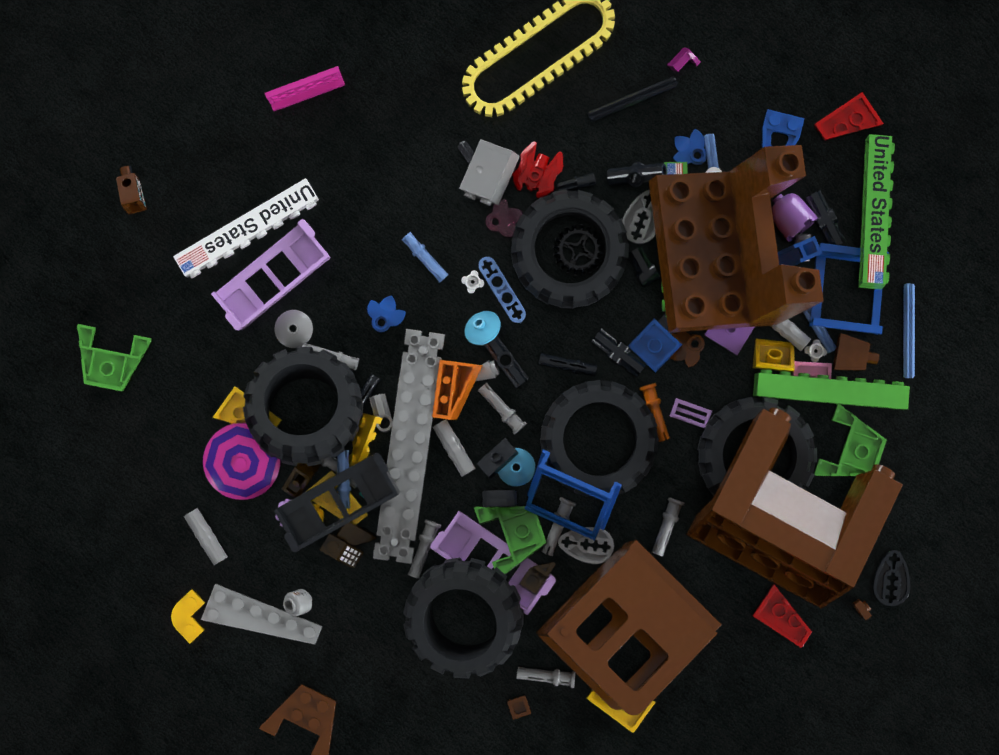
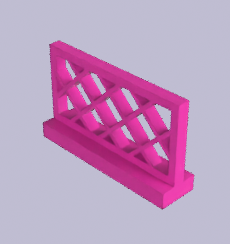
M337 66L266 92L265 95L273 111H277L345 86V83Z

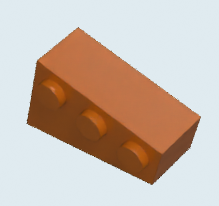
M447 360L439 361L432 417L448 420L458 419L483 365Z

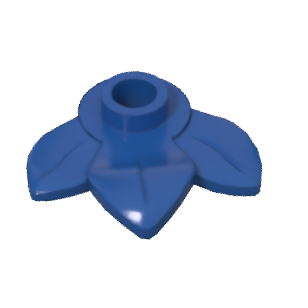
M694 129L690 138L676 136L675 147L679 152L674 155L673 159L676 162H687V164H703L707 159V154L704 149L705 138L702 133ZM694 153H700L701 158L696 159Z
M393 296L384 298L380 304L371 300L367 308L368 314L372 318V326L378 332H385L390 326H398L404 320L406 314L403 310H396ZM380 319L385 321L384 326L378 325Z

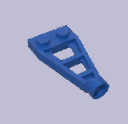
M767 109L762 127V148L772 146L771 134L773 132L788 136L785 146L796 145L801 135L804 118Z

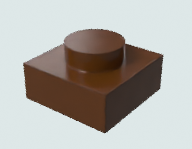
M857 599L851 603L862 619L867 620L872 616L869 612L871 608L865 600L862 602Z
M525 695L507 700L513 720L531 714Z

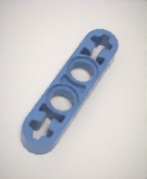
M490 257L482 258L479 261V270L512 322H522L526 317L525 309L496 262ZM483 262H492V265L490 266L492 271L494 272V270L496 269L498 273H494L489 278H487L486 275L490 273L487 269H482V267L484 266ZM496 276L501 277L503 280L500 287L492 285V279ZM510 293L513 296L512 302L504 303L502 295ZM515 302L518 303L515 306L516 310L522 311L521 319L519 320L517 317H512L514 314L512 308L509 311L506 308L512 306Z

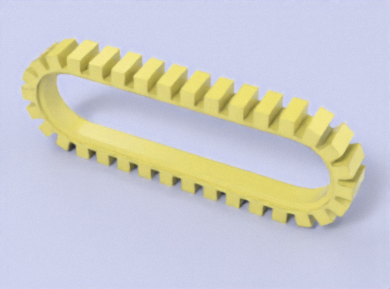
M562 0L563 7L559 2H556L552 5L553 14L549 8L543 11L542 16L545 20H542L538 15L533 19L535 27H532L528 22L523 26L525 34L520 29L513 33L515 41L510 36L505 38V48L500 43L495 45L494 51L497 54L493 55L491 50H488L484 53L487 61L484 62L481 57L474 60L477 68L475 69L470 65L466 70L469 76L464 75L462 85L466 86L462 87L464 97L469 96L466 99V103L469 107L476 104L474 111L478 114H481L483 109H485V116L492 117L493 110L496 111L497 117L504 115L503 107H506L509 112L515 108L513 100H516L518 105L525 101L523 93L528 98L533 96L535 93L532 88L533 86L538 91L544 88L543 79L547 84L554 81L551 73L554 72L557 77L561 76L564 73L561 66L564 65L567 71L571 69L574 65L571 61L572 58L577 64L582 61V51L588 57L593 53L591 45L596 50L602 47L603 42L600 38L607 42L611 36L609 31L613 32L615 21H611L615 18L614 9L608 10L611 8L609 0H605L602 3V0ZM579 4H590L600 11L603 24L594 36L508 97L497 103H487L476 95L474 83L484 70Z

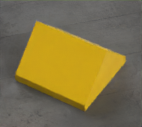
M756 339L753 368L794 372V345L790 342Z

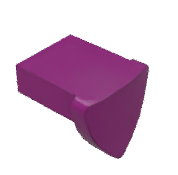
M682 48L667 66L671 70L678 72L688 61H691L695 66H698L701 62L689 48Z

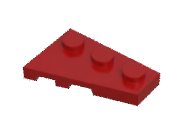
M862 92L815 123L814 126L825 141L880 126L884 123Z
M775 584L771 586L752 615L800 648L803 647L812 633Z

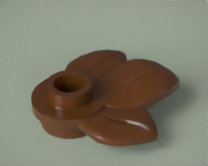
M685 331L673 333L672 336L682 346L670 359L674 361L685 360L688 367L697 364L700 359V352L705 345L704 339L698 334L689 335ZM693 341H697L699 345L697 347H693L691 343Z

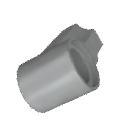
M385 393L369 397L373 415L390 421L389 427L384 429L379 424H376L378 430L383 433L391 431L393 420Z

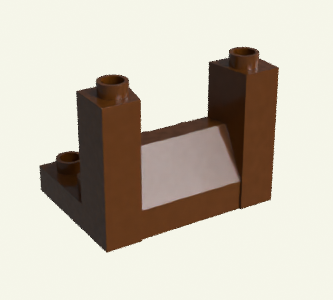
M802 145L765 146L729 172L656 175L649 180L668 333L777 325L824 301L819 270L779 265L770 199L806 176Z
M770 408L769 411L762 409L753 419L714 498L696 515L686 535L822 609L854 588L903 484L894 480L895 473L891 469L875 464L871 471L856 475L841 508L835 507L771 472L788 439L791 417L778 408Z

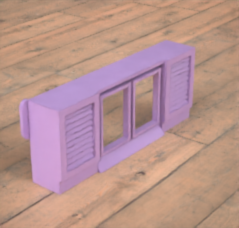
M300 220L295 228L217 292L211 293L225 310V317L235 330H244L331 258L314 238L315 232L305 220ZM281 251L301 273L286 287L283 286L266 265ZM261 268L280 290L278 294L265 304L246 283V280Z
M458 511L447 529L438 533L430 546L432 550L447 560L460 557L462 561H465L480 538L498 549L487 565L490 569L493 568L492 562L499 560L503 553L507 556L511 555L507 543L460 511ZM529 558L520 563L519 568L508 582L510 586L514 585L521 597L520 607L526 615L530 613L541 595H547L556 582L554 576L549 574L535 595L520 586L519 583L529 568L537 565Z

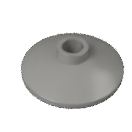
M299 310L284 312L275 323V335L278 341L289 348L303 346L304 343L310 340L313 333V325L310 318ZM291 325H295L297 327V330L295 332L290 331Z

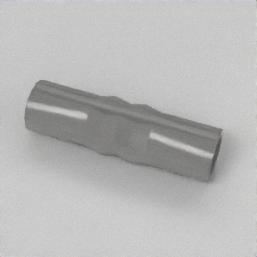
M789 319L777 325H771L775 331L787 339L799 351H802L811 340Z
M447 419L432 427L461 477L476 469Z
M198 508L184 516L213 565L228 557Z

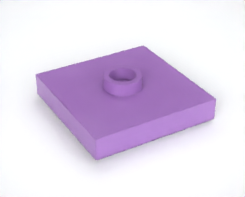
M754 327L707 330L704 336L738 355Z

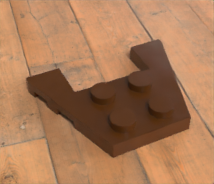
M301 684L259 729L276 736L283 719H286L320 736L311 755H329L336 701Z

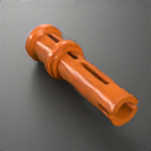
M652 383L639 389L643 393L646 405L654 415L659 442L665 441V439H670L659 405L661 399L657 396L656 383Z

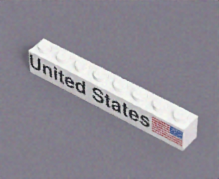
M305 178L173 257L183 274L187 278L189 276L194 278L201 274L200 270L206 266L211 268L218 263V259L222 257L226 259L233 255V250L239 247L243 249L250 245V240L256 237L257 239L267 235L266 231L272 227L275 230L284 224V220L288 218L292 220L298 217L301 210L313 208L317 205L316 202L319 199Z

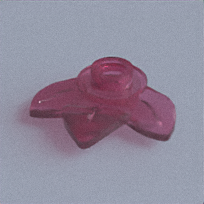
M501 200L499 206L496 204L493 206V212L486 218V225L491 231H499L503 236L513 237L514 224L519 221L523 212L516 208H508L507 200ZM495 218L498 219L499 224L493 225L492 220Z

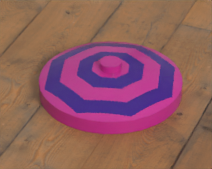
M234 423L218 430L209 440L203 455V467L208 481L219 493L232 499L245 500L263 494L275 482L280 470L281 460L276 457L271 458L260 449L258 443L253 440L246 423Z

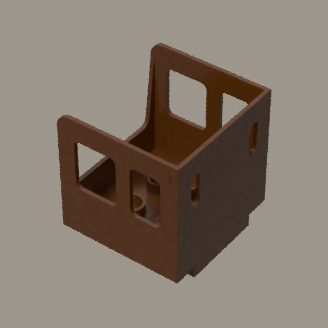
M637 540L626 542L618 551H615L547 620L536 634L610 708L615 710L623 709L629 715H638L718 634L715 631L722 624ZM602 604L612 614V619L586 644L578 637L576 630ZM633 635L650 652V658L625 683L608 666V661Z

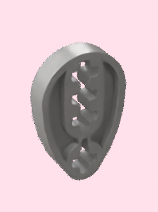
M650 190L643 192L631 203L622 219L627 231V240L634 244H645L656 235L652 202H650L648 208H645L646 199H644V196H648ZM645 212L648 220L644 219L642 223L645 226L644 229L641 228L639 234L642 236L634 240L631 232H635L637 229L634 223L640 221V217L637 215Z
M585 527V528H587V529L593 531L595 527ZM600 529L595 540H598V544L601 545L604 541H607L610 549H607L606 552H603L602 548H597L596 551H593V547H587V550H584L580 543L584 542L585 539H588L589 543H594V540L572 530L562 534L558 540L559 547L568 555L591 564L605 562L612 555L614 549L611 535ZM568 536L569 540L577 542V544H569L568 547H564L561 541L565 540Z

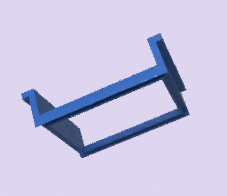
M820 243L822 254L815 257L814 269L820 272L822 293L826 258L860 262V248ZM874 289L871 325L820 318L821 302L811 307L809 326L881 335L883 326H879L882 290Z
M543 450L527 494L529 498L524 509L595 541L600 529L604 530L622 484L614 482L610 492L607 493L547 466L550 452ZM543 474L604 501L593 531L532 504Z

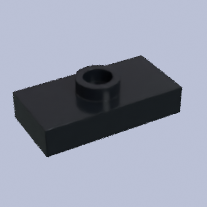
M504 438L477 465L491 479L518 452Z

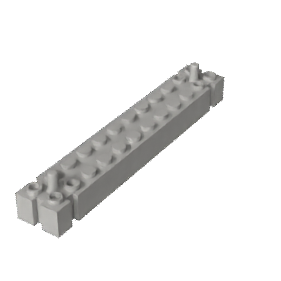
M406 329L404 344L408 345L409 348L408 352H403L387 459L388 471L400 493L381 504L377 535L381 536V541L375 543L374 559L389 560L390 556L397 557L396 562L412 564L414 547H410L411 540H416L433 423L432 415L439 361L442 360L437 355L438 350H443L445 334L429 332V337L422 336V331Z

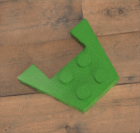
M78 324L77 330L79 333L84 384L124 391L152 339L134 335L130 355L93 348L96 328Z
M837 404L832 421L849 426L850 430L838 465L818 459L814 471L815 476H856L871 471L873 465L879 464L887 441L843 406Z
M525 506L474 507L480 525L497 519L500 520L511 555L493 561L492 564L494 569L497 567L505 575L547 544L538 516L525 510Z

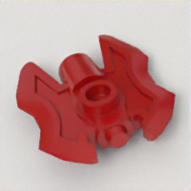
M534 141L520 154V165L512 174L514 184L519 191L522 190V185L525 184L529 191L538 189L536 197L540 198L554 191V181L563 169V154L559 151L549 165L550 158L544 154L539 153L536 160H534L537 145Z

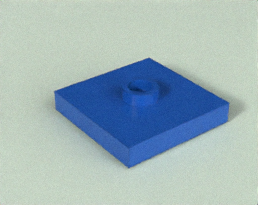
M655 319L628 345L655 373L682 346Z

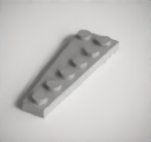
M218 584L214 585L201 618L203 621L310 644H316L322 626L299 616H292L284 610Z

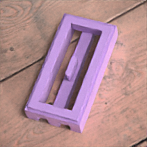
M676 398L670 417L705 429L712 411ZM678 403L705 412L707 415L705 417L677 407ZM679 411L704 420V424L677 415L675 412Z

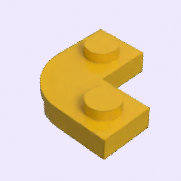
M193 589L174 606L171 614L173 626L189 644L204 631L192 615L205 602Z

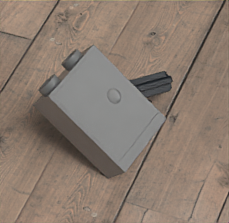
M481 139L475 152L467 141L460 142L458 149L469 163V167L459 189L464 191V196L475 200L477 197L481 199L480 202L491 206L493 203L499 206L520 156L512 150Z

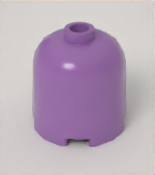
M790 193L785 196L780 194L773 200L774 205L771 207L773 223L788 242L794 240V236L798 232L802 234L818 219L815 213L797 194Z

